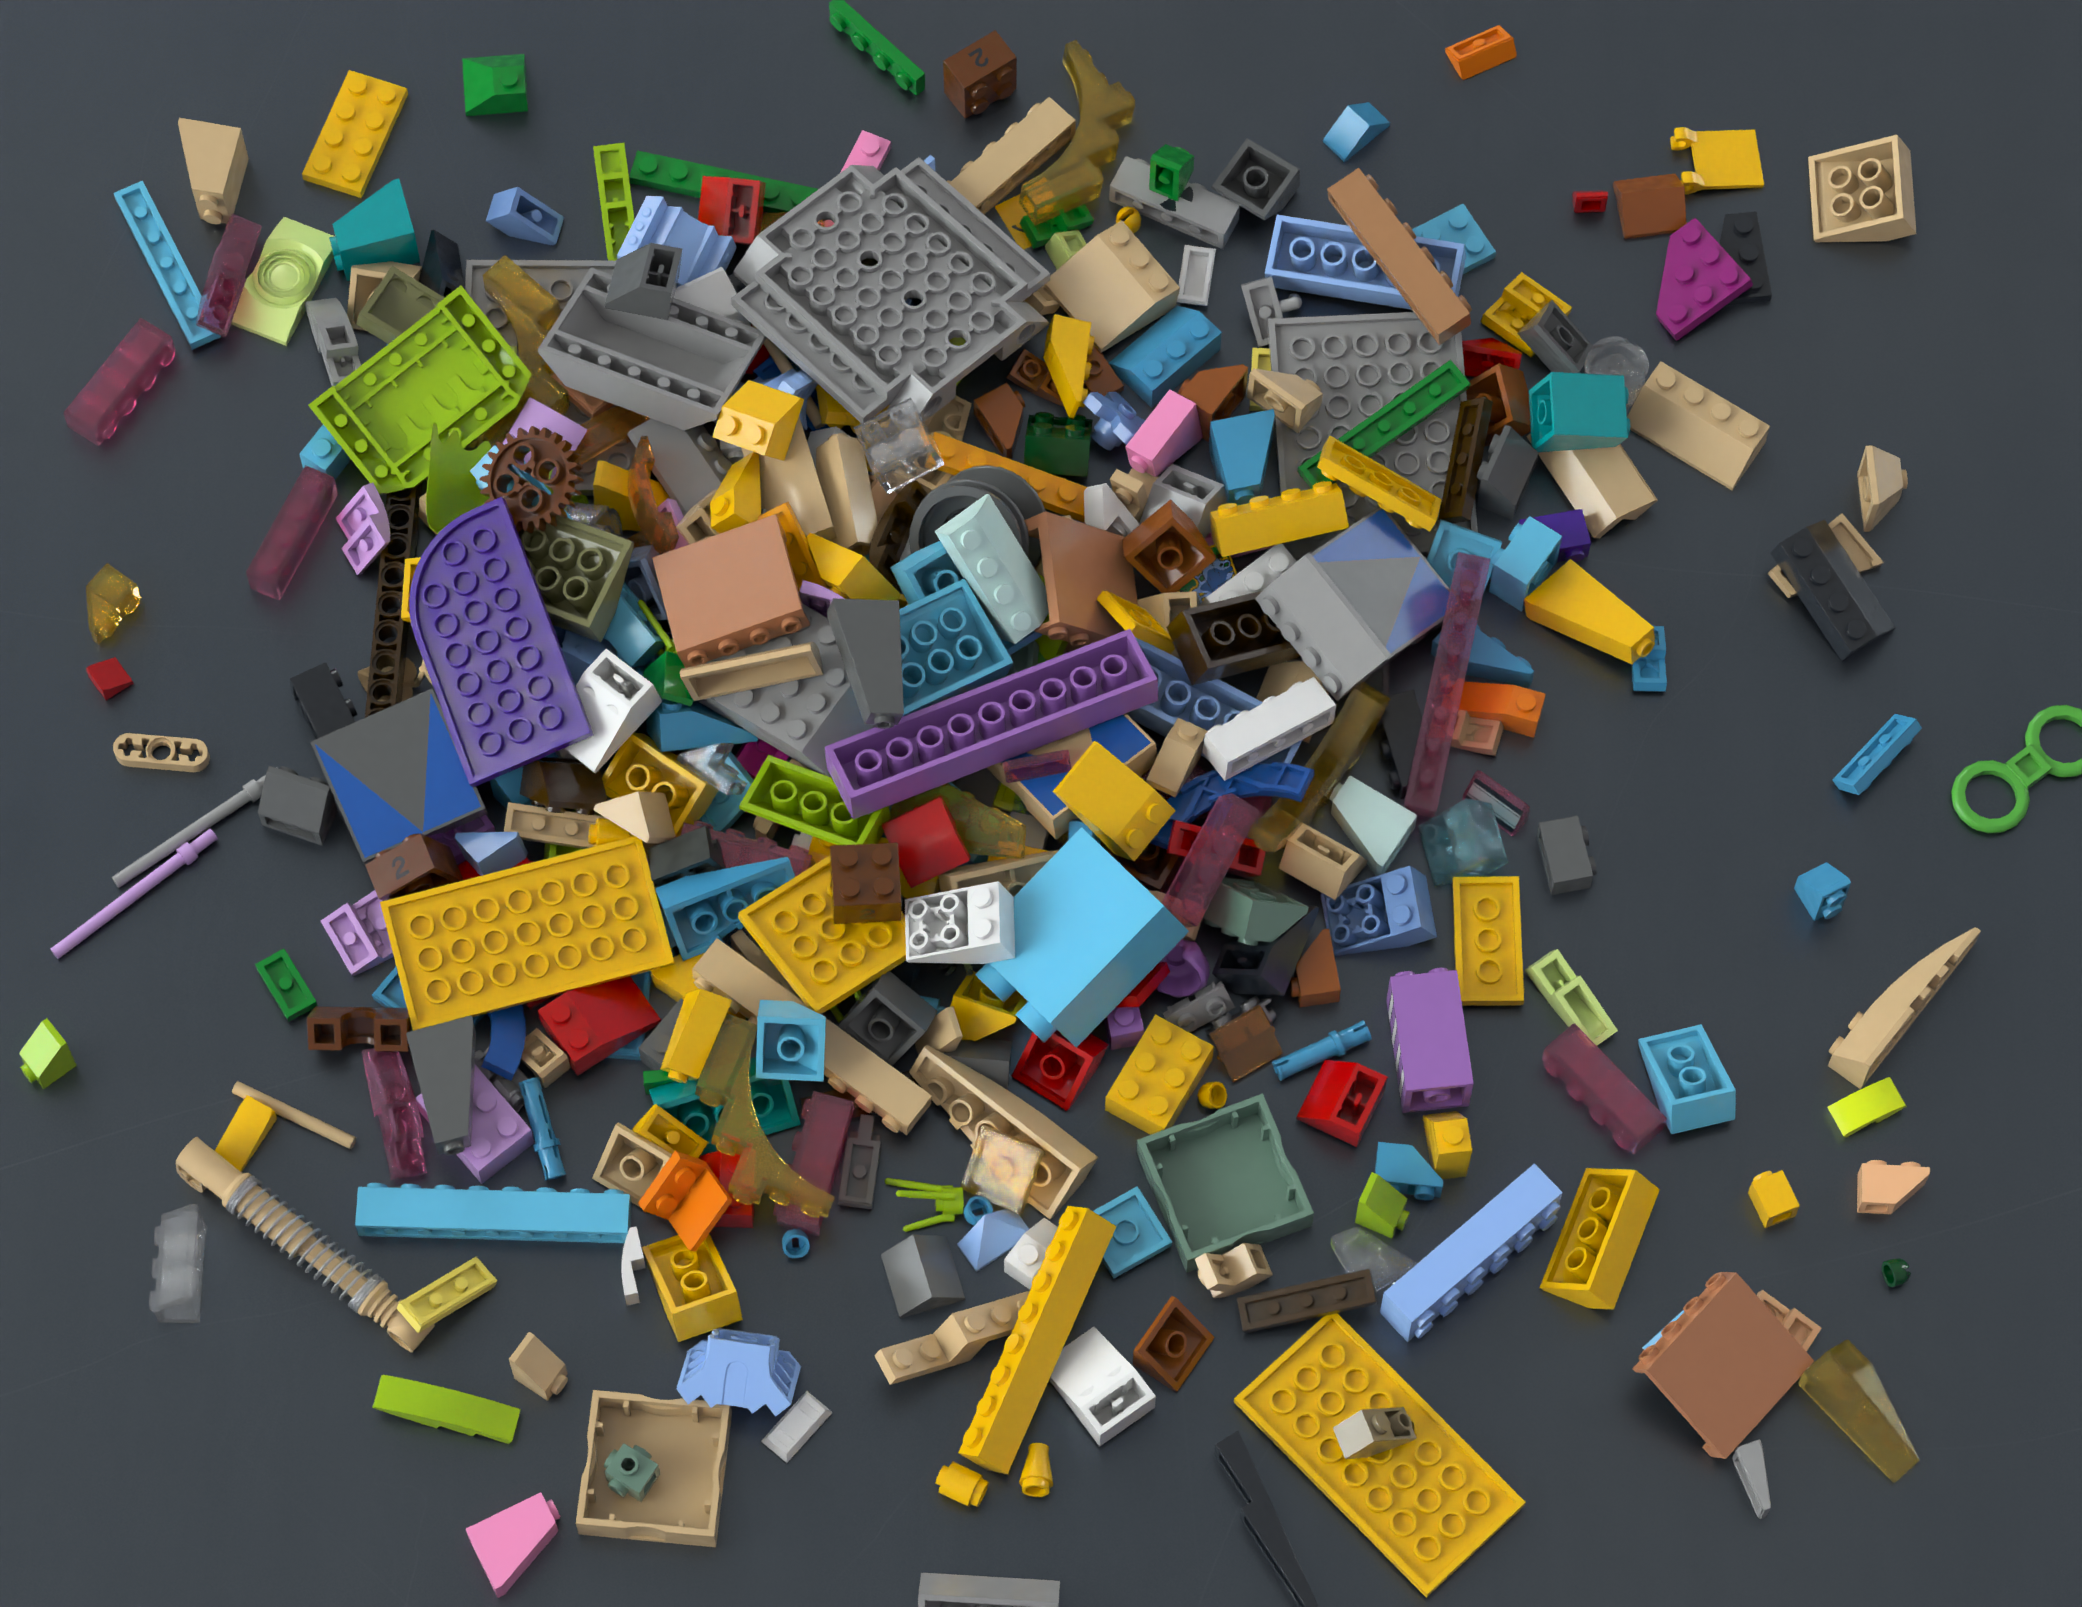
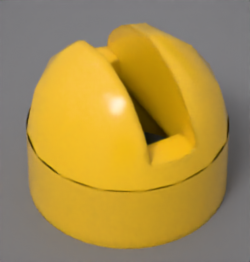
M1126 206L1121 208L1116 215V223L1130 215L1124 223L1133 233L1137 232L1141 226L1140 213L1134 207Z
M1208 1082L1200 1087L1197 1097L1203 1107L1220 1109L1226 1103L1227 1091L1221 1082Z

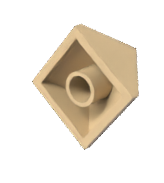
M638 791L598 803L593 809L646 843L660 844L676 838L665 793Z
M618 1122L614 1126L592 1179L609 1189L621 1190L624 1194H630L631 1202L639 1206L638 1202L672 1154Z

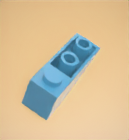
M1457 613L1433 640L1431 654L1456 673L1529 687L1532 684L1534 670L1530 663L1520 656L1515 657L1507 651L1505 645L1499 639L1488 637L1480 630L1478 624L1470 618L1464 619Z

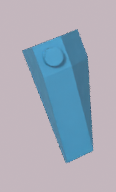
M784 857L685 876L655 888L682 960L685 961L705 953L716 938L723 942L722 938L735 928L742 929L744 925L738 919V912L793 879L795 874L789 858Z

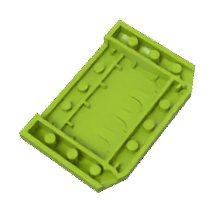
M460 285L437 303L433 310L336 386L333 385L308 406L370 483H374L379 495L415 488L428 478L431 435L434 422L437 424L439 439L442 443L448 439L454 430H457L462 447L465 449L518 407L532 377V373L462 285Z

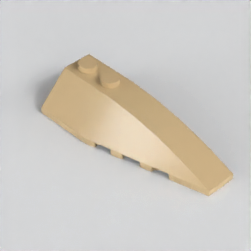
M1974 927L1945 943L1917 962L1893 982L1869 1007L1865 1014L1859 1011L1848 1025V1028L1851 1029L1850 1033L1845 1039L1839 1036L1828 1052L1832 1056L1828 1066L1861 1089L1971 950L1981 930Z
M928 1045L923 1047L909 1071L922 1089L932 1095V1101L936 1105H941L950 1115L949 1121L957 1130L961 1129L971 1140L972 1144L970 1146L977 1155L982 1154L991 1164L993 1174L1049 1219L1056 1215L1081 1186L1098 1159V1156L1028 1103L991 1079Z

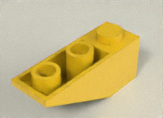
M1054 314L1047 330L1043 358L1069 418L1074 419L1078 408H1084L1085 406L1083 401L1087 397L1088 389L1083 388L1084 381L1088 380L1091 370V362L1086 361L1087 355H1091L1095 337L1090 335L1091 322Z

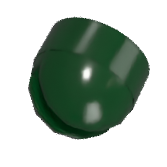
M1897 1258L1882 1263L1883 1277L1889 1287L1902 1285L1910 1278L1911 1272L1906 1271L1910 1266L1905 1260Z

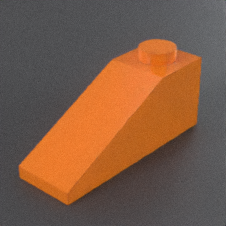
M1448 681L1440 708L1464 710L1468 712L1470 717L1498 720L1502 722L1504 730L1534 738L1546 694L1517 685Z

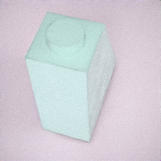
M1349 776L1344 785L1340 782L1336 785L1330 796L1332 801L1331 814L1359 854L1367 860V865L1374 875L1378 876L1386 872L1415 829L1417 815L1354 777Z

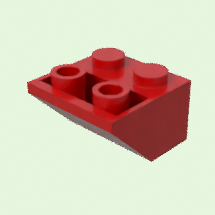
M703 176L698 220L707 225L715 226L720 236H732L735 244L751 245L756 236L761 233L766 183L759 180Z
M1325 1060L1296 1119L1357 1147L1386 1090L1388 1077L1356 1062Z

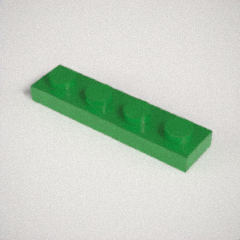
M832 0L829 2V19L838 31L847 33L859 50H866L880 69L884 71L887 69L894 76L901 88L904 90L909 89L916 96L925 89V73L844 0Z

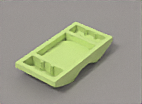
M283 217L267 238L260 259L253 272L243 283L232 309L229 324L287 346L306 311L305 302L312 300L334 258L329 239L333 235Z

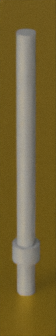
M266 775L257 781L252 779L242 786V791L112 876L111 878L114 883L120 888L174 852L184 843L189 842L249 801L255 802L260 799Z

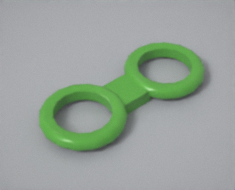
M2069 705L2050 706L2038 712L2029 722L2025 734L2026 747L2006 763L1987 760L1977 761L1965 767L1955 778L1951 791L1953 808L1959 818L1972 829L1981 832H2005L2017 826L2025 817L2030 803L2028 789L2048 774L2061 778L2081 775L2082 759L2072 763H2062L2053 760L2045 754L2040 746L2039 734L2040 730L2053 720L2066 719L2082 727V709ZM1981 775H1994L2004 779L2015 792L2016 803L2014 809L2008 815L2001 818L1988 819L1979 816L1971 810L1966 801L1965 790L1971 780Z

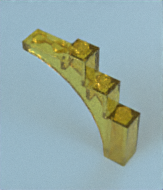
M1077 40L1065 44L1062 63L1073 81L1078 98L1079 126L1072 142L1061 157L1042 174L1022 184L1019 203L1034 226L1100 197L1104 180L1102 172L1098 167L1116 159L1120 142L1115 129L1131 123L1135 100L1129 91H1125L1119 81L1109 85L1106 76L1102 72H1098L1094 66L1090 53L1083 49Z
M506 255L482 275L486 292L500 305L510 321L518 342L519 358L532 373V377L518 407L481 437V442L489 441L491 447L496 445L497 441L503 443L506 434L510 431L529 397L563 416L567 413L570 406L568 391L550 376L554 374V371L538 353L539 346L548 334L547 331H550L561 314L559 301Z
M1365 682L1353 688L1329 731L1304 766L1314 770V777L1302 801L1299 802L1280 797L1260 819L1251 825L1247 836L1254 840V844L1258 848L1274 853L1279 849H1285L1288 839L1303 823L1308 826L1310 825L1316 812L1329 803L1330 796L1342 779L1345 771L1356 765L1391 698Z
M727 1013L696 1085L695 1095L699 1096V1099L709 1106H724L714 1130L711 1144L716 1145V1149L726 1155L734 1156L735 1153L741 1155L729 1183L728 1193L733 1194V1199L746 1205H751L752 1202L759 1205L764 1193L770 1195L769 1198L778 1204L788 1205L791 1203L801 1207V1211L806 1215L820 1218V1216L828 1218L835 1196L811 1185L793 1171L773 1149L759 1124L752 1103L749 1081L750 1056L757 1035V1025Z

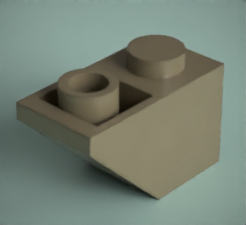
M1404 1407L1363 1409L1333 1427L1345 1459L1367 1458L1416 1439L1412 1428V1421Z

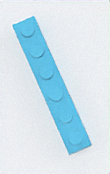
M143 180L115 192V199L191 349L193 350L220 338V331Z

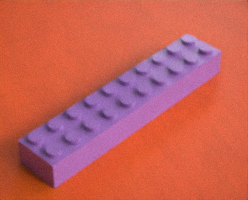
M1128 629L905 715L901 718L898 725H894L891 728L880 729L874 727L825 746L827 769L854 820L1158 701V679L1131 629Z

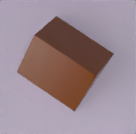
M1675 173L1613 181L1624 239L1670 234L1687 224L1685 188Z
M1171 1296L1134 1349L1133 1365L1177 1392L1215 1337L1176 1297Z

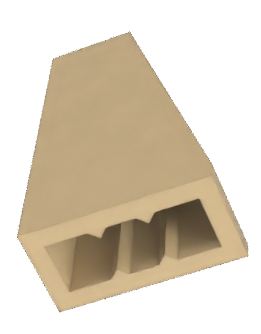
M844 433L831 435L826 442L816 448V472L837 537L829 541L866 556L870 552L872 538L878 526L862 440L860 438L848 437Z

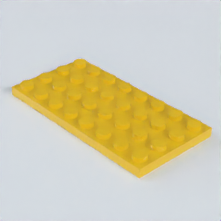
M636 836L380 902L413 1031L470 1015L475 1017L552 997L576 988L593 986L674 965L643 842Z
M1338 1313L1322 1317L1234 1398V1403L1426 1598L1525 1506L1526 1502ZM1405 1408L1412 1421V1428L1416 1435L1415 1440L1367 1458L1345 1459L1334 1433V1426L1363 1409Z

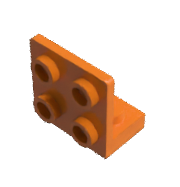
M675 1150L638 1204L643 1211L669 1220L687 1248L696 1252L732 1202V1198L705 1161Z

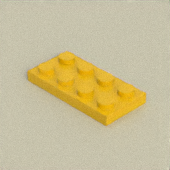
M349 70L302 172L303 180L362 198L408 96L407 88Z
M1329 436L1323 446L1317 468L1321 469L1324 476L1333 481L1340 480L1349 485L1352 492L1361 497L1368 496L1377 501V504L1383 510L1389 513L1396 512L1406 518V521L1411 526L1431 531L1437 521L1441 498L1334 437Z
M1519 876L1453 877L1455 970H1457L1462 1006L1523 1005L1524 983Z

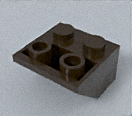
M543 757L523 766L520 795L531 799L532 805L546 807L545 810L548 812L565 813V809L570 808L575 809V812L579 814L595 815L593 810L595 805L608 801L600 769L595 774L575 758Z

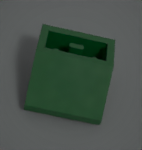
M1038 412L1035 415H1029L1025 435L1024 464L1050 474L1087 477L1093 420L1086 419L1085 416L1078 414L1075 415L1074 419L1069 418V416L1067 418L1054 417V414L1049 412Z

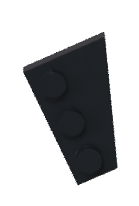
M1757 212L1725 214L1720 245L1751 278L1753 283L1752 287L1727 305L1771 301L1772 293Z

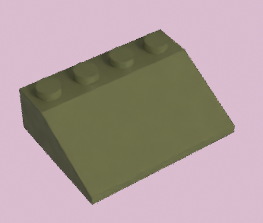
M559 515L556 516L557 526L554 527L546 522L544 532L534 527L533 533L530 534L522 528L518 535L552 625L601 643L616 613L634 547L633 541L569 518L565 519Z

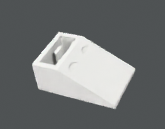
M607 649L584 671L576 685L594 736L564 748V750L595 774L662 703L659 694L650 681Z
M997 881L905 899L906 961L908 963L987 964L1015 958L1014 897Z
M1092 1327L1062 1349L1049 1381L1099 1447L1155 1408L1156 1395L1136 1369L1095 1327Z

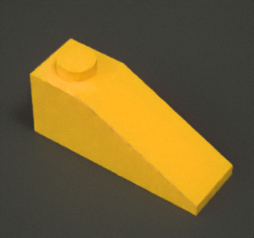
M752 452L731 465L710 502L711 528L718 533L757 521V517L761 515L759 453Z

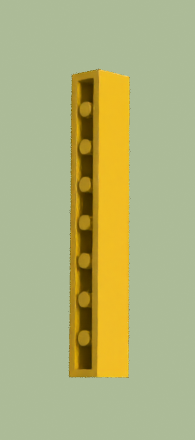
M1067 1206L1062 1214L1058 1229L1052 1242L1046 1249L1045 1258L1038 1274L1032 1281V1287L1026 1301L1019 1310L1018 1319L1011 1335L1005 1342L999 1362L991 1373V1380L984 1396L977 1405V1411L972 1423L964 1434L963 1443L958 1453L987 1471L1008 1474L1117 1227L1089 1208Z

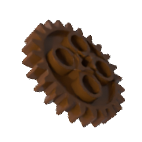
M530 426L529 432L518 428L517 438L507 433L506 439L508 443L503 444L497 441L498 453H487L493 461L491 464L482 465L489 473L486 476L480 477V481L488 484V487L482 489L480 493L490 497L484 504L499 497H503L506 500L517 532H520L523 528L524 531L532 534L534 527L544 532L546 522L554 527L557 526V515L565 519L568 517L564 510L566 506L575 508L576 505L570 499L572 496L581 495V492L574 487L575 484L584 482V479L575 475L576 472L583 469V466L574 462L579 457V454L570 450L572 444L566 440L562 441V435L556 432L552 434V431L545 427L540 431V429ZM531 451L530 460L524 464L525 455ZM515 465L536 480L552 488L553 494L549 495L544 490L510 470V466ZM556 467L555 476L549 480L550 471ZM514 480L512 490L507 492L509 482ZM539 495L538 504L532 508L533 499Z

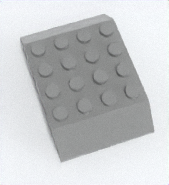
M591 267L538 348V353L566 387L681 430H687L716 420L722 406L731 397L767 337L754 327L675 298L673 299L668 320L606 309L605 302L613 275Z
M802 604L804 612L810 621V626L802 628L796 633L785 634L770 639L764 644L753 645L739 650L733 655L722 656L706 663L814 642L820 650L823 675L697 701L811 770L831 777L826 764L825 746L862 733L875 726L874 724H864L828 618Z

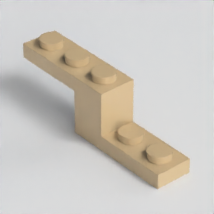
M1030 1291L952 1313L933 1334L882 1348L874 1356L890 1385L968 1362L988 1341L1011 1335L1018 1319L1019 1310L1024 1305Z

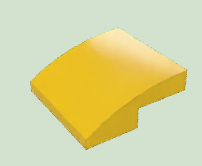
M1521 272L1504 288L1502 296L1483 314L1480 322L1532 357L1535 353L1517 333L1551 300L1555 302L1566 316L1571 312L1572 307Z

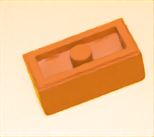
M1500 25L1445 48V53L1463 80L1505 63L1517 56L1514 38Z

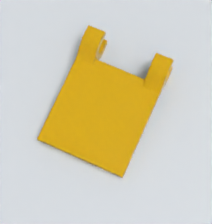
M1686 127L1674 129V136L1670 137L1671 149L1678 151L1691 147L1695 172L1686 171L1681 173V182L1684 184L1685 195L1705 189L1763 188L1764 180L1755 130L1692 131Z

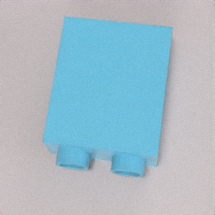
M1081 827L1014 896L1015 958L987 963L975 975L1003 1002L1017 990L1028 1002L1015 1015L1044 1043L1058 1030L1077 1048L1189 931L1158 899Z

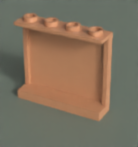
M1047 511L1024 520L1028 529V535L1040 539L1050 621L1041 624L1034 631L1047 635L1052 640L1060 639L1070 642L1072 646L1083 647L1125 631L1097 600L1104 590L1138 605L1133 565L1124 558L1122 539L1125 537Z
M776 514L652 557L676 652L685 668L705 664L722 656L733 655L739 650L753 645L764 644L770 639L796 633L800 629L810 626V621L802 606L785 544L787 542L786 534Z
M1718 1272L1710 1277L1705 1284L1707 1288L1699 1296L1692 1298L1686 1303L1683 1308L1684 1313L1676 1321H1672L1664 1327L1661 1332L1662 1337L1654 1345L1642 1351L1639 1355L1640 1361L1632 1368L1636 1373H1645L1706 1441L1702 1448L1709 1456L1726 1459L1814 1362L1811 1356L1736 1272Z

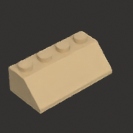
M1661 361L1643 385L1627 416L1630 419L1631 431L1730 490L1734 489L1766 443L1770 425Z

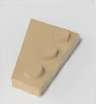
M1843 513L1828 524L1859 573L1879 567L1884 563ZM1776 565L1768 572V575L1788 598L1798 595L1779 565Z

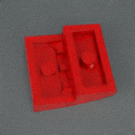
M942 796L936 797L882 823L888 843H898L899 867L910 888L970 861L971 856L956 830V822Z

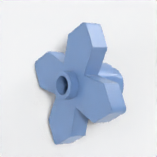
M1090 392L1083 401L1084 405L1100 417L1094 426L1095 431L1092 433V437L1100 446L1111 451L1115 446L1119 447L1122 442L1128 444L1145 422L1144 419L1136 416V411L1117 392H1108L1105 396L1098 392Z

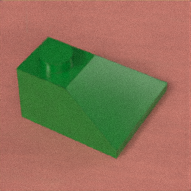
M525 54L462 58L466 116L528 111Z

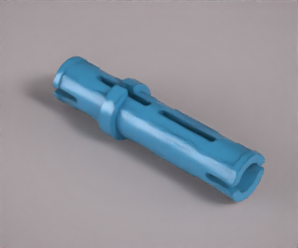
M1362 1020L1339 1032L1331 1031L1328 1033V1037L1282 1058L1273 1060L1272 1065L1276 1075L1279 1074V1080L1282 1081L1335 1055L1341 1057L1346 1054V1050L1372 1040L1366 1023Z
M535 1077L519 1082L518 1085L534 1136V1152H538L545 1181L565 1176L566 1171L558 1148L561 1144L559 1138L555 1137L540 1079Z

